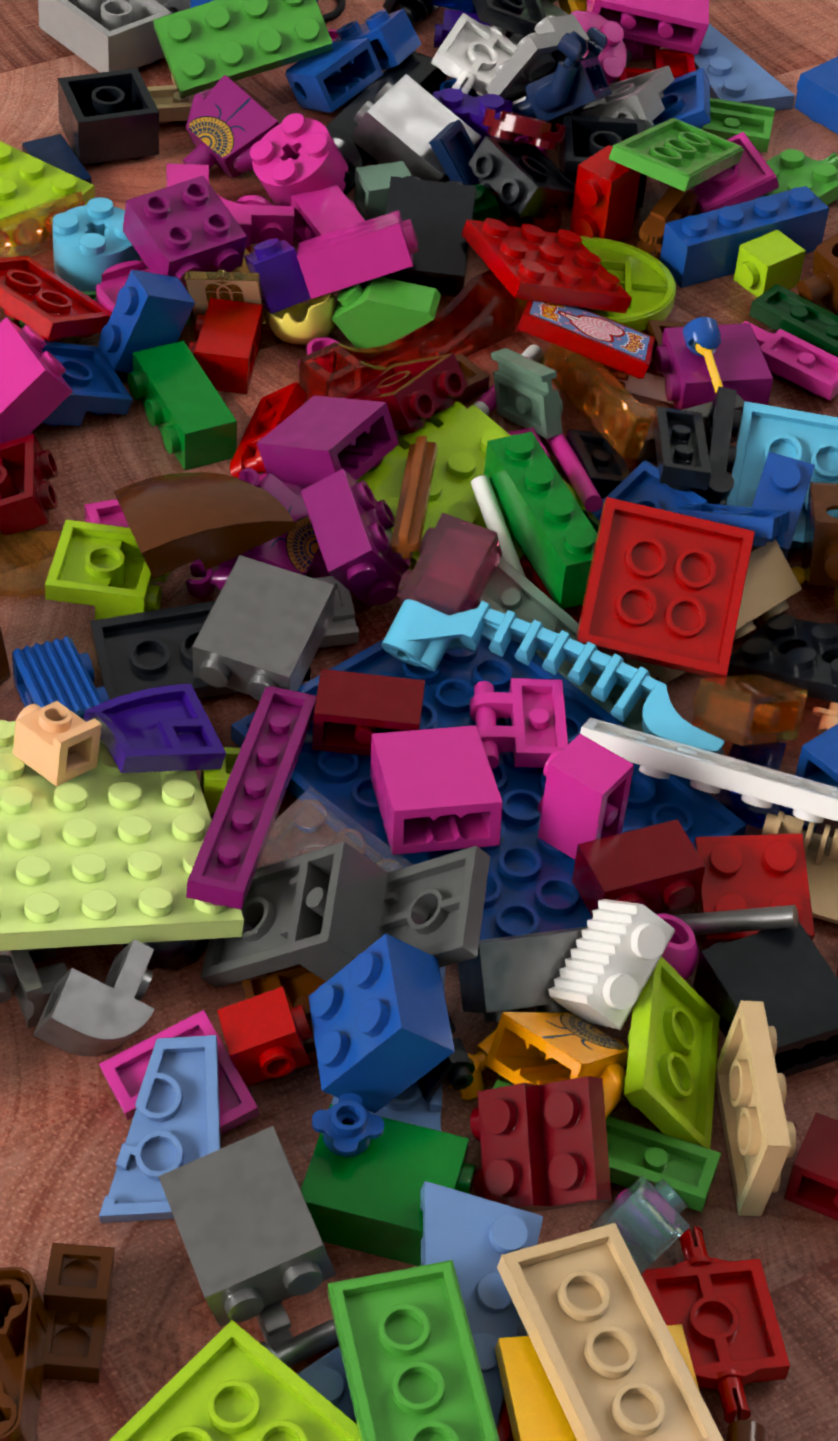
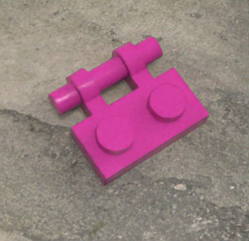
M511 678L509 693L494 692V685L488 681L478 682L474 686V696L469 702L470 716L476 722L491 770L498 766L499 754L501 752H513L514 767L544 768L546 761L557 748L564 749L568 745L562 680ZM499 718H511V726H497L496 721Z

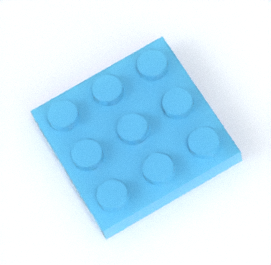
M744 402L736 444L737 453L731 472L734 485L729 497H727L726 505L752 507L768 452L814 464L815 467L810 482L838 483V417ZM810 483L790 548L803 550ZM838 509L830 510L827 514L838 518Z

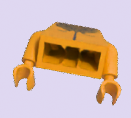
M502 1012L497 1029L476 1046L478 1052L475 1055L467 1053L475 1066V1071L472 1074L474 1080L470 1086L460 1090V1095L464 1100L478 1097L477 1091L484 1090L481 1071L486 1067H489L514 1085L521 1083L541 1085L592 1076L603 1078L605 1118H607L618 1104L624 1091V1078L626 1076L624 1067L628 1058V1050L620 1039L606 1035L583 1019L570 1013Z

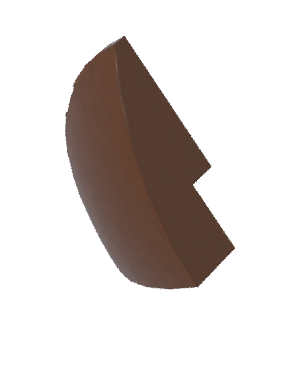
M209 472L166 474L135 482L114 491L154 579L198 558L201 559L205 569L208 570L297 528L287 509L274 496L260 487L229 475Z

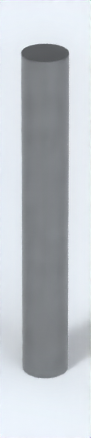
M796 905L674 915L689 925L694 935L798 926Z

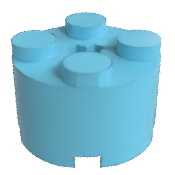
M97 197L90 199L87 205L56 214L53 217L52 229L55 274L81 292L96 291V286L102 282V274L106 269L122 262L141 261V257L123 232L125 210L114 207L113 202L107 198Z

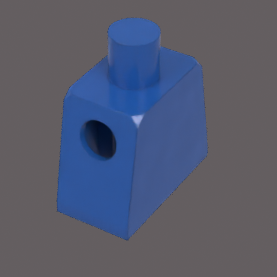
M368 38L334 42L331 51L300 60L288 68L285 74L301 108L332 113L384 75ZM344 65H349L348 69H343L341 67Z

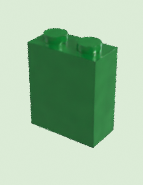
M381 1117L384 1121L382 1136L376 1139L371 1138L368 1148L361 1154L345 1157L331 1152L323 1141V1133H320L301 1187V1192L322 1242L422 1266L423 1210H420V1189L424 1181L470 1194L476 1165L466 1163L469 1138ZM343 1122V1123H342V1124H345V1125H353L352 1122Z

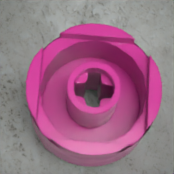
M300 113L289 114L283 119L281 124L271 129L260 141L254 143L250 149L253 170L276 206H291V195L317 191L338 185L342 192L344 191L346 186L344 177L345 173H348V165L327 128L317 120L305 118Z

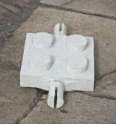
M462 13L437 50L431 64L441 69L447 76L457 79L452 88L458 90L461 88V91L467 95L472 88L477 94L483 96L488 94L485 88L495 78L496 69L505 61L510 60L517 46L505 36L508 32L507 30L481 24Z

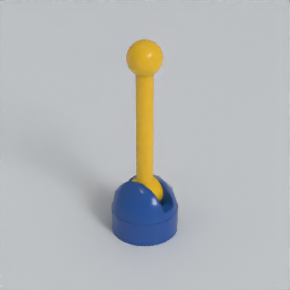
M700 317L687 323L683 328L682 334L690 352L705 358L716 393L719 386L723 387L713 356L716 348L721 343V333L715 319Z

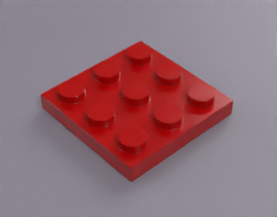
M486 218L484 222L466 220L461 233L462 237L514 298L626 314L632 297L619 284L620 280L600 263L601 259L582 244V238L576 233L563 229L558 230L557 233L547 232L531 224H522L521 227L508 226L504 222L493 218Z
M607 497L602 509L575 640L585 645L589 641L595 644L598 651L611 655L615 653L632 660L724 680L728 672L755 531Z

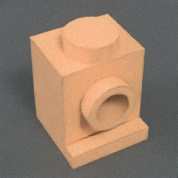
M58 701L44 707H40L38 704H30L20 712L16 719L13 755L57 787L97 767L102 723L95 718L86 722Z

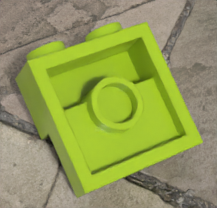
M66 520L45 583V600L95 606V620L160 610L162 587L156 584L157 581L167 582L169 572L156 579L153 578L130 528Z

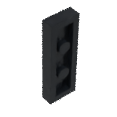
M656 406L653 428L660 483L667 484L672 489L678 491H692L694 488L708 490L711 467L702 413Z

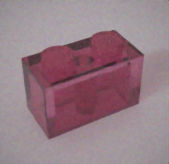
M442 513L435 528L430 527L425 532L421 541L420 557L414 569H408L400 581L398 596L401 603L403 604L406 599L414 600L448 616L475 609L502 556L497 532Z

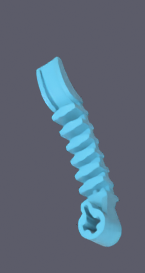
M406 599L381 644L386 652L407 664L436 671L446 650L467 648L475 651L483 637L491 641L488 647L489 650L503 657L512 640L520 643L514 657L525 665L530 664L536 650L548 654L542 664V668L553 675H556L564 660L574 664L567 678L578 686L582 685L589 672L600 676L591 691V695L603 703L615 684L624 687L625 690L610 711L611 715L621 722L626 720L641 696L646 699L642 713V729L644 733L721 755L724 754L722 747L725 741L684 720L674 709L670 701L667 685L652 678L649 671L644 667L634 668L624 663L623 658L615 653L611 657L598 651L595 644L589 641L586 645L571 639L570 634L563 630L559 634L544 628L541 622L535 619L532 623L519 619L516 613L507 610L506 614L493 610L490 604L481 601L478 608L448 616L420 602Z

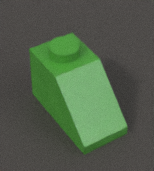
M378 277L342 289L337 296L338 301L332 320L365 358L433 321L441 294L436 288Z

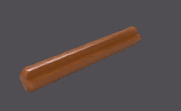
M426 436L417 437L416 443L411 444L409 447L392 534L391 549L395 553H401L403 559L412 558L413 552L420 550L438 450L437 444L435 442H428Z

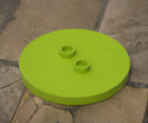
M580 236L582 244L601 259L600 263L620 280L619 284L632 297L626 314L584 309L640 332L646 330L649 320L663 321L669 316L674 306L676 282L670 270L661 261L651 254L623 242ZM504 286V292L509 302L523 314L527 300L514 298Z

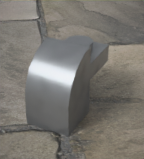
M133 939L114 958L104 983L71 968L54 985L33 1036L66 1052L80 1056L103 1055L121 1046L149 1020L155 1009L140 1002L152 980L153 972L146 968L154 949Z

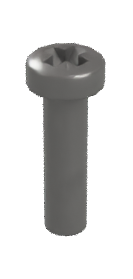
M333 1318L273 1347H270L266 1342H259L288 1367L339 1344Z

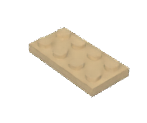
M615 1223L501 1255L497 1269L577 1441H724Z

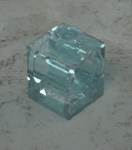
M641 1176L590 1227L594 1229L615 1223L641 1274L690 1227L680 1215L688 1205L663 1179L653 1187L645 1177Z

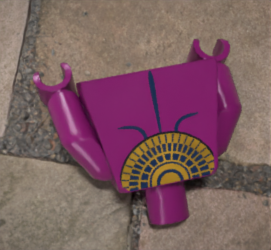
M224 75L215 87L198 92L193 98L186 129L196 148L182 161L184 164L209 165V169L216 164L231 178L237 177L241 173L254 171L252 158L250 157L251 147L254 143L260 141L271 129L279 125V122L244 91L243 87H239L228 76Z
M243 469L239 473V479L260 487L274 496L287 509L297 528L240 555L311 578L332 576L328 573L322 553L318 549L319 544L300 491L304 488L296 484L280 481L271 473L259 481L258 473L254 469ZM239 555L219 564L217 571L212 568L206 570L201 559L192 562L190 565L191 575L204 578L201 580H186L189 594L197 598H204L213 592L215 585H217L219 590H222Z

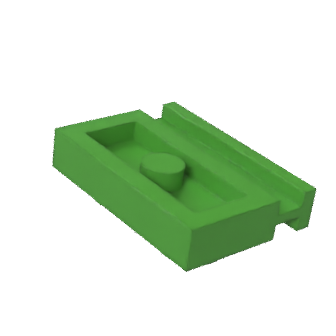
M710 98L711 122L705 124L701 129L726 140L744 132L758 151L767 153L775 108Z

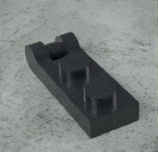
M720 386L708 412L705 429L711 477L708 490L697 489V494L709 503L725 505V499L729 497L734 485L731 472L737 453V447L730 446V440L737 435L742 412L735 410L737 390Z

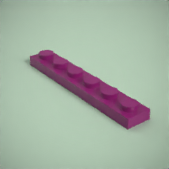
M274 686L265 687L188 878L186 898L242 910L313 720L316 702L315 695Z

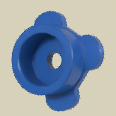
M355 1093L342 1094L337 1104L328 1110H318L312 1116V1128L317 1133H323V1141L326 1147L331 1152L345 1157L361 1154L368 1148L371 1138H379L384 1132L383 1119L378 1115H372L362 1105V1098ZM343 1122H352L353 1125H345V1124H342V1123H343Z

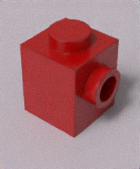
M283 986L217 1010L229 1057L246 1087L269 1078L285 1076L294 1069L311 1064L305 1040L314 1038L308 1015L303 1004L296 1007L292 1006Z

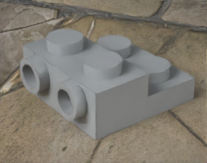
M573 14L558 17L550 15L542 19L534 28L536 32L522 38L517 44V49L510 60L505 61L496 69L495 78L485 88L488 94H496L503 99L527 95L525 91L526 85L554 73L558 63L565 61L567 56L559 51L557 46L566 33L571 34L572 31H575L588 43L590 38Z
M668 65L610 84L609 87L612 95L575 110L571 115L645 120V128L647 130L654 126L653 120L665 110L661 98L664 96L663 90L675 80Z

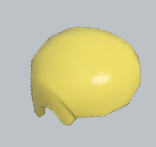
M333 292L313 298L308 303H298L273 314L268 312L269 326L278 338L291 344L307 345L316 338L327 337L335 327V323L332 320L336 307L335 295Z

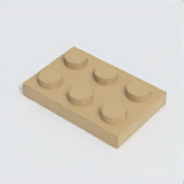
M740 1001L716 1063L715 1085L738 1216H762L771 1193H777L779 1190L781 1170L786 1158H792L796 1148V1129L793 1122L786 1120L784 1109L787 1093L786 1079L783 1073H777L775 1063L777 1033L774 1026H768L764 1002Z

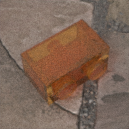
M758 674L701 678L699 689L696 691L693 699L694 714L692 725L720 739L741 746L797 740L808 690Z

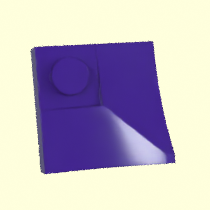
M191 684L168 685L132 692L89 708L84 714L83 720L86 722L95 718L102 723L100 740L110 752L121 773L221 769L226 751Z

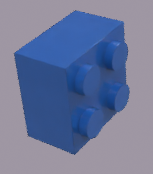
M386 933L308 996L321 1090L337 1098L345 1093H355L362 1098V1105L370 1112H378L455 1052L438 958Z

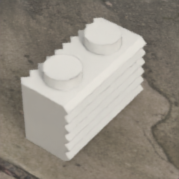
M602 899L598 900L599 909L592 910L593 918L587 920L588 928L581 930L582 938L576 939L577 948L570 949L571 957L565 959L566 967L559 969L560 977L554 979L555 987L548 988L549 997L587 1023L590 1022L593 1025H603L607 1028L609 1026L613 1029L621 1030L672 938L675 929L643 904Z

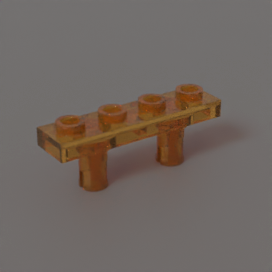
M551 344V347L546 351L544 365L557 371V378L552 379L554 384L622 457L638 458L654 419L656 406H667L663 404L639 403L625 389L626 384L623 381H618H628V374Z

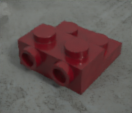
M450 353L392 364L345 398L386 402L395 431H399L400 435H407L422 428L426 424L424 419L430 418L433 414L451 407L455 403L453 398L462 395L468 384L455 354Z
M34 433L0 444V531L4 537L22 531H30L38 526L49 523V510L58 507L56 492L49 479L58 476L57 464L52 452L49 449H42Z
M585 1076L541 1085L521 1083L477 1091L478 1107L474 1108L471 1112L470 1128L474 1137L481 1142L482 1167H479L474 1175V1189L478 1197L528 1212L612 1201L603 1078Z

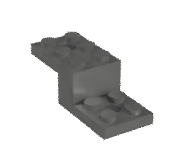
M343 841L258 868L241 910L244 918L242 937L208 939L201 979L218 988L300 964L324 981H328L385 933L437 957L439 968L476 958L490 856L479 847L473 846L387 872Z

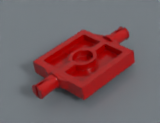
M690 1226L681 1229L677 1234L684 1261L672 1267L641 1270L640 1274L665 1324H682L698 1387L718 1390L724 1412V1420L727 1423L734 1422L736 1417L737 1421L747 1420L751 1416V1410L748 1407L743 1386L748 1383L784 1380L787 1378L790 1369L789 1359L761 1259L727 1261L711 1258L708 1256L703 1229L699 1226H694L691 1234Z

